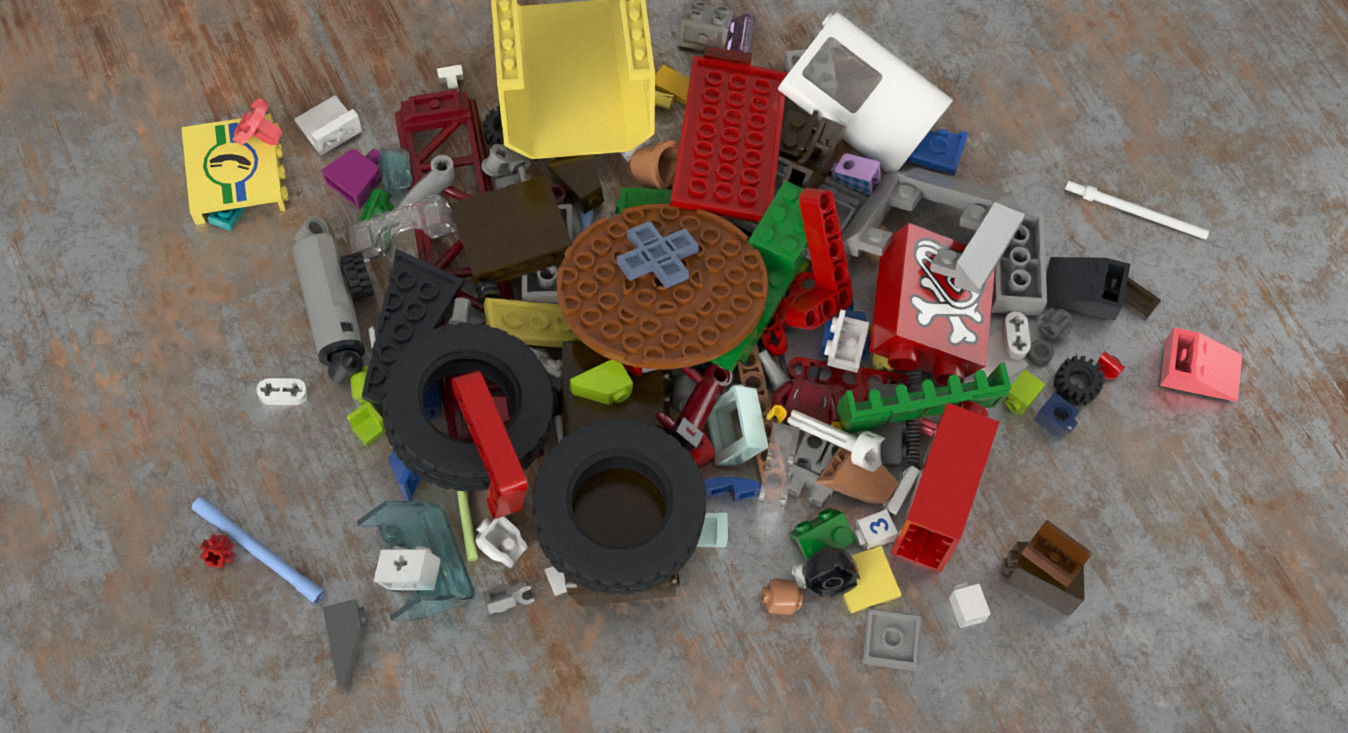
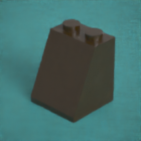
M1017 541L1012 550H1009L1008 556L1003 558L1002 574L1006 575V584L1064 614L1071 615L1085 600L1084 566L1071 584L1065 587L1021 554L1029 542Z

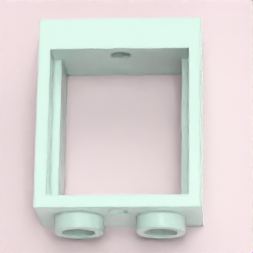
M742 384L730 387L728 392L720 395L707 421L711 442L716 450V465L738 467L767 449L768 442L757 389L748 388ZM736 408L743 437L738 441L735 438L731 412Z

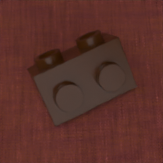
M1046 520L1021 554L1051 575L1055 580L1068 587L1091 557L1092 552L1053 523Z

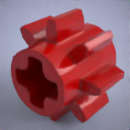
M213 533L208 540L204 539L199 547L203 550L200 559H203L209 567L219 566L222 569L226 562L231 563L235 553L232 550L235 543H231L226 535L216 536Z

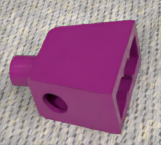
M374 148L365 156L356 149H351L321 171L325 183L360 210L370 197L372 190L376 189L381 182L382 177L377 165L384 158Z

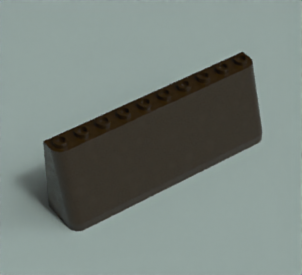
M581 340L563 342V438L570 432L574 433L577 428L609 419V421L614 419L637 420L667 431L655 418V415L661 411L673 420L669 408L673 407V397L671 392H669L668 383H672L671 369L642 373L639 377L626 370L633 382L630 397L623 402L616 403L615 401L608 405L573 395L570 391V379L609 360L595 352ZM622 468L607 469L592 475L580 486L572 503V510L580 527L593 539L613 546H627L645 540L659 528L666 515L662 495L653 482L638 472ZM678 572L675 576H670V580L660 586H654L651 590L642 593L638 591L634 592V595L623 596L619 594H614V596L600 594L598 591L592 592L581 588V585L578 583L575 585L566 578L565 586L568 595L580 606L675 597L677 596L676 587H680V576Z

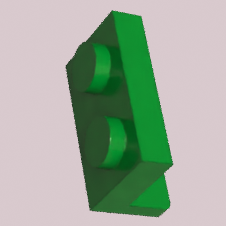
M833 508L825 509L818 513L819 517L811 521H802L795 526L793 531L789 532L791 538L797 541L805 562L822 547L830 546L842 549L856 541L844 512Z

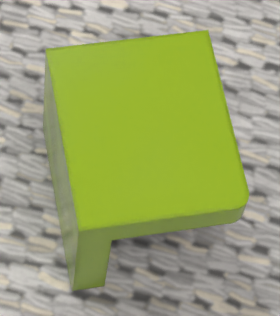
M365 402L347 416L351 429L366 447L385 434L386 429H384L383 418L369 402Z

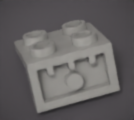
M701 1L689 2L681 20L678 46L724 55L728 31L735 11L729 10L726 6H708Z

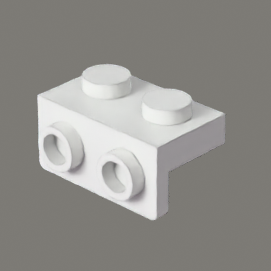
M840 310L839 318L833 317L830 332L835 334L833 341H827L824 355L829 356L828 366L858 372L869 322L845 317L846 311Z

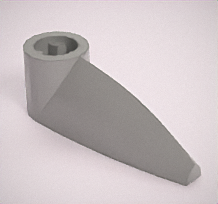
M446 155L434 157L431 161V171L424 175L408 191L395 210L399 214H403L428 201L452 185L455 181L452 159Z

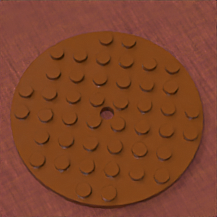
M670 204L635 206L623 209L622 214L609 219L606 216L599 219L583 230L572 241L573 246L567 248L561 267L558 268L557 297L563 318L573 333L588 347L609 359L646 369L690 367L713 360L729 352L753 331L762 316L767 300L768 278L764 260L759 250H755L749 244L748 236L729 221L701 209H697L696 212L679 209V207L670 206ZM650 221L660 235L665 237L686 228L698 244L697 253L680 260L689 271V279L668 288L664 286H658L657 288L656 283L661 282L652 271L629 281L617 265V256L636 249L627 238V230Z

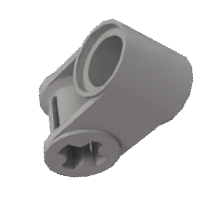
M504 144L493 145L490 149L489 157L481 163L482 170L491 177L518 174V167H523L525 172L531 165L528 157L504 146Z

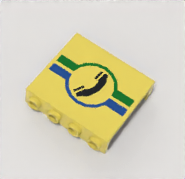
M271 114L264 115L265 119L279 127L278 123L273 122ZM242 118L181 127L189 208L195 225L206 223L205 213L278 202L280 210L286 211L285 201H289L287 187L282 184V180L286 179L284 165H280L279 160L283 158L281 143L269 145L254 135L243 145L235 142L232 139L234 137L233 134Z

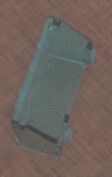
M385 500L357 521L358 526L378 527L382 540L391 546H400L408 550H415L417 546L431 549L432 554L441 559L435 589L416 590V593L409 595L405 601L406 605L390 615L391 621L423 620L463 605L474 597V588L444 509L437 503Z

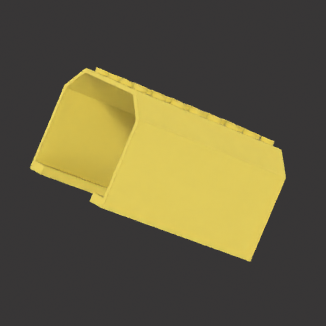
M491 0L497 85L504 146L530 159L629 152L655 134V68L645 0H594L526 6L518 5L517 0Z

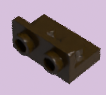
M789 110L781 131L779 156L795 161L803 158L812 143V140H810L812 134L815 135L820 123L817 120L819 111L814 110L812 116Z

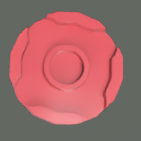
M259 97L250 106L254 110H250L248 114L243 115L234 131L232 139L240 145L246 143L252 135L269 145H277L283 134L278 126L264 118L268 103Z

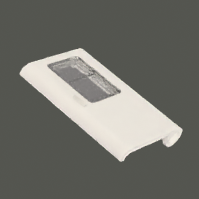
M838 12L834 15L830 13L822 23L824 28L782 81L778 90L810 115L813 114L814 110L819 111L817 120L820 121L822 117H826L847 126L842 137L844 141L868 159L879 161L880 168L886 173L898 172L936 121L944 114L953 102V99Z

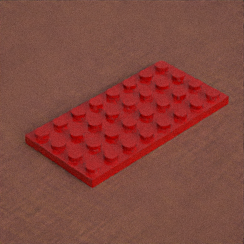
M694 55L670 206L691 211L701 209L719 216L754 222L761 221L774 199L785 95L778 88L788 75V72Z

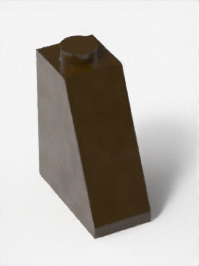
M593 154L558 157L547 164L552 182L565 188L566 196L583 214L597 208L604 202L601 182Z

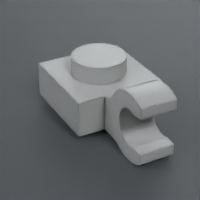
M529 581L520 582L513 587L506 584L484 591L483 595L489 613L504 612L510 607L516 606V601L524 605L533 603L535 600L532 593L522 595L524 591L531 589Z

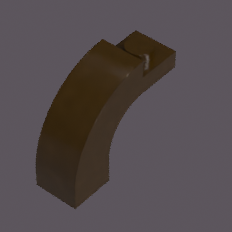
M822 117L806 154L798 162H790L781 185L786 180L803 189H817L829 174L839 155L840 150L838 147L847 126Z

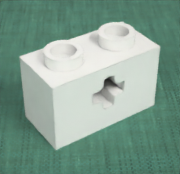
M399 546L393 547L392 550H381L374 582L388 590H434L441 559L432 554L431 549L422 546L415 547V550H408Z

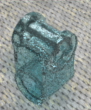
M381 149L379 152V167L382 173L384 190L392 198H399L412 183L409 152L407 149Z

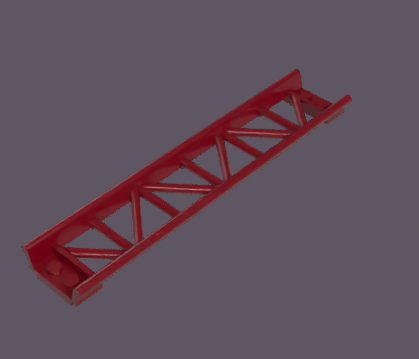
M457 89L411 96L409 100L401 101L400 111L395 112V120L407 191L427 172L431 171V162H424L460 125L467 124L472 153L469 156L451 158L453 166L457 168L474 165L479 193L493 191L491 176L487 175L481 167V163L487 158L475 99H470L466 91L458 92ZM443 128L416 156L412 133ZM451 185L442 191V193L457 200L473 197ZM422 203L411 209L419 259L444 270L464 248L461 239H459L434 264L428 227L455 222L452 213L433 217L426 216L425 206ZM470 267L446 271L461 279L473 277ZM511 280L497 283L498 289L501 292L500 299L514 300ZM460 290L456 298L470 300V307L485 314L484 304L480 303L479 299ZM444 318L442 319L439 326L445 325ZM459 373L458 376H461V375H464V374H467V373ZM454 374L440 379L449 436L459 440L474 441L470 430L463 431L460 406L455 397L451 382ZM493 381L485 382L489 392L502 390ZM509 422L503 423L504 427H506ZM543 447L536 458L544 456Z

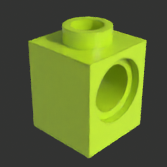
M1024 369L1011 384L1012 389L1003 402L1009 410L1017 412L1022 416L1039 397L1046 384Z

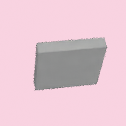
M867 608L862 664L917 671L922 616Z

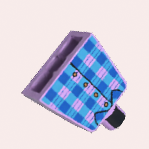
M846 153L843 154L839 163H834L827 176L833 177L834 182L869 198L881 181L880 162Z

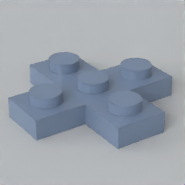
M650 221L627 230V238L636 249L617 256V265L629 281L652 271L665 288L689 279V271L680 260L697 253L698 244L686 228L665 237L660 235Z

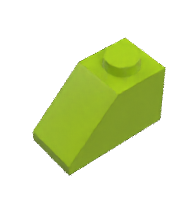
M612 359L570 379V391L573 395L608 405L615 401L616 403L625 401L630 397L633 388V382L622 363Z

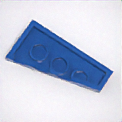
M938 129L937 132L929 131L906 161L954 176L968 132L960 131L959 134H954L942 129Z

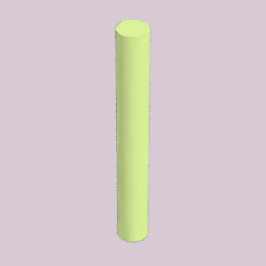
M457 491L467 561L478 560L468 492Z

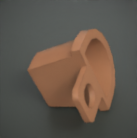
M664 140L655 146L636 149L632 154L630 167L633 176L639 184L658 189H668L669 185L673 188L679 144L676 141Z

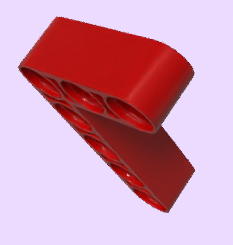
M805 188L800 194L799 205L817 288L791 304L786 311L785 320L790 327L814 330L839 314L840 310L848 308L853 300V291L833 193L830 190Z
M477 370L452 378L451 382L455 397L491 480L487 493V505L493 519L521 511L528 488L526 477L481 372Z

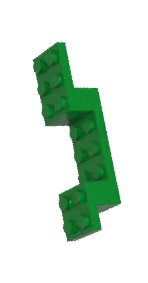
M786 180L749 239V244L755 250H759L767 270V300L762 316L753 331L739 345L729 352L710 360V362L730 372L734 370L738 361L743 363L747 361L806 261V246L808 244L799 205V197L804 189Z

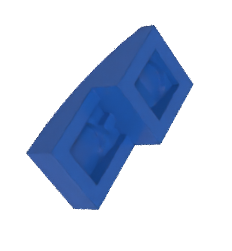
M717 477L704 479L705 498L731 492L733 502L757 497L761 490L760 482L746 478Z

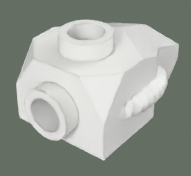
M487 517L476 529L479 531L475 539L478 548L492 560L502 562L509 568H512L517 559L528 548L525 541L521 538L520 530L505 517L492 518L491 520Z

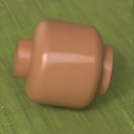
M774 578L770 580L767 586H763L761 602L765 603L769 613L790 616L796 610H800L803 602V590L793 580Z

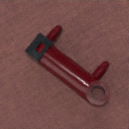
M714 363L700 372L691 366L682 368V371L696 385L676 422L661 411L655 415L659 423L667 429L666 434H670L677 439L688 452L697 448L704 435L701 432L723 389L732 382V372Z

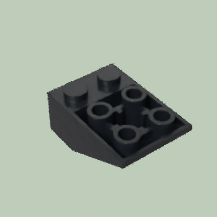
M1050 257L1046 273L1047 304L1115 321L1122 309L1131 264L1109 258Z

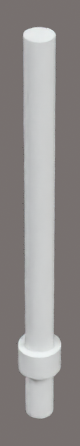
M1069 180L1065 186V190L1079 194L1085 200L1091 202L1095 200L1205 240L1208 237L1209 230L1097 191L1096 187L1090 185L1086 187Z

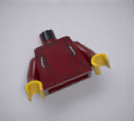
M806 366L803 379L793 378L784 382L771 396L770 411L766 415L768 420L774 416L775 419H778L777 424H780L782 421L788 422L791 412L796 410L842 430L835 398L831 394V388L818 383L821 373L819 368Z

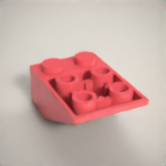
M1173 328L1165 340L1160 386L1237 402L1242 354L1201 333Z

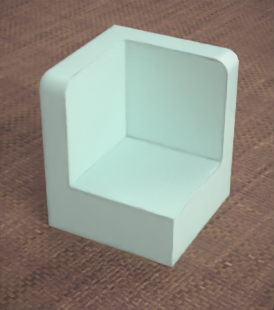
M706 513L702 532L696 547H726L728 540L727 513Z

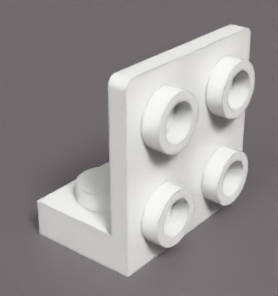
M337 96L327 99L295 118V123L320 156L362 132L357 113L354 109L347 111Z

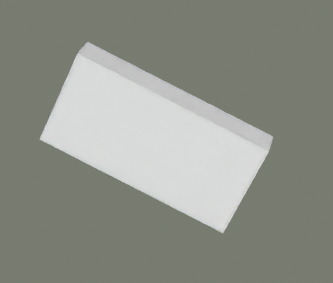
M910 466L901 471L897 478L899 484L894 490L893 497L883 504L879 512L887 509L890 517L897 514L920 470Z

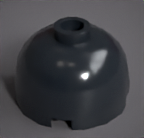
M830 546L820 548L809 557L804 567L806 590L816 597H823L822 593L831 592V597L848 593L858 585L857 578L860 580L855 560L847 551Z

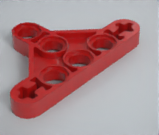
M803 272L796 276L789 288L791 294L783 298L772 317L775 320L774 324L766 327L762 333L761 338L765 349L771 356H781L787 351L788 341L784 333L788 325L785 320L786 311L791 304L817 288L816 283L810 289L802 288V284L807 280L815 282L813 272ZM770 335H776L779 342L778 346L774 347Z
M804 357L792 358L787 366L790 379H803L806 366L827 369L831 373V377L826 380L819 378L818 383L831 388V394L834 395L836 405L839 404V399L844 396L845 392L852 390L855 403L867 401L868 379L872 377L880 379L882 384H887V380H890L889 384L901 382L906 388L909 385L907 384V381H909L907 379L908 376L905 374L859 367L858 372H852L828 366V361ZM796 366H801V374H796ZM846 373H851L856 377V382L848 384L843 381L842 376Z

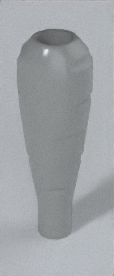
M766 349L757 354L764 365L774 391L784 382L790 380L771 358Z

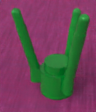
M382 189L372 190L370 198L367 200L365 208L349 236L350 239H354L365 219L369 221L372 214L382 215L383 212H386V250H391V221L394 205L389 203L391 196L388 192Z

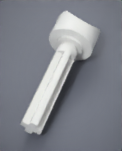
M796 410L791 412V416L788 418L790 425L851 451V461L853 464L871 472L876 471L881 465L880 447L881 442L885 439L884 437L868 430L862 432L857 437Z

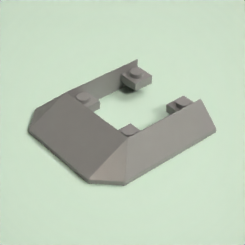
M918 167L885 174L842 234L845 253L858 257L861 251H866L882 256L892 242V233L878 229V227L892 207L912 212L920 199L925 198L960 208L965 211L960 217L959 226L976 230L962 254L940 248L931 262L930 271L955 278L954 287L979 294L1025 219V213L1012 195L1004 191Z

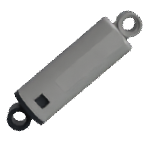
M309 216L294 235L296 243L292 248V253L319 361L321 364L329 366V377L334 382L343 385L350 382L351 377L361 370L363 366L361 357L365 353V347L337 240L327 234L328 226L323 219L317 216Z

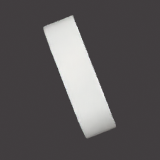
M1014 311L1006 316L1002 325L1006 354L1010 358L1021 360L1027 355L1031 346L1029 326L1026 316L1021 312ZM1012 320L1015 321L1016 325H1020L1017 332H1015V325L1011 324ZM1016 340L1018 341V346L1022 348L1021 351H1018L1017 347L1013 346Z
M295 378L264 379L259 382L256 388L259 399L267 405H300L308 397V389L305 383ZM268 387H272L275 391L271 392L270 396L265 394L268 391ZM295 387H298L300 392H297V395L293 397L291 392L294 391Z

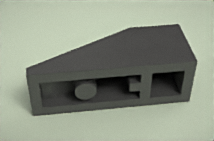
M356 599L323 607L337 685L342 694L347 693L365 633L363 624L367 623L364 606L359 607Z

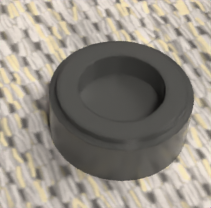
M1035 340L1031 343L1027 358L1036 366H1045L1053 358L1054 349L1046 340Z

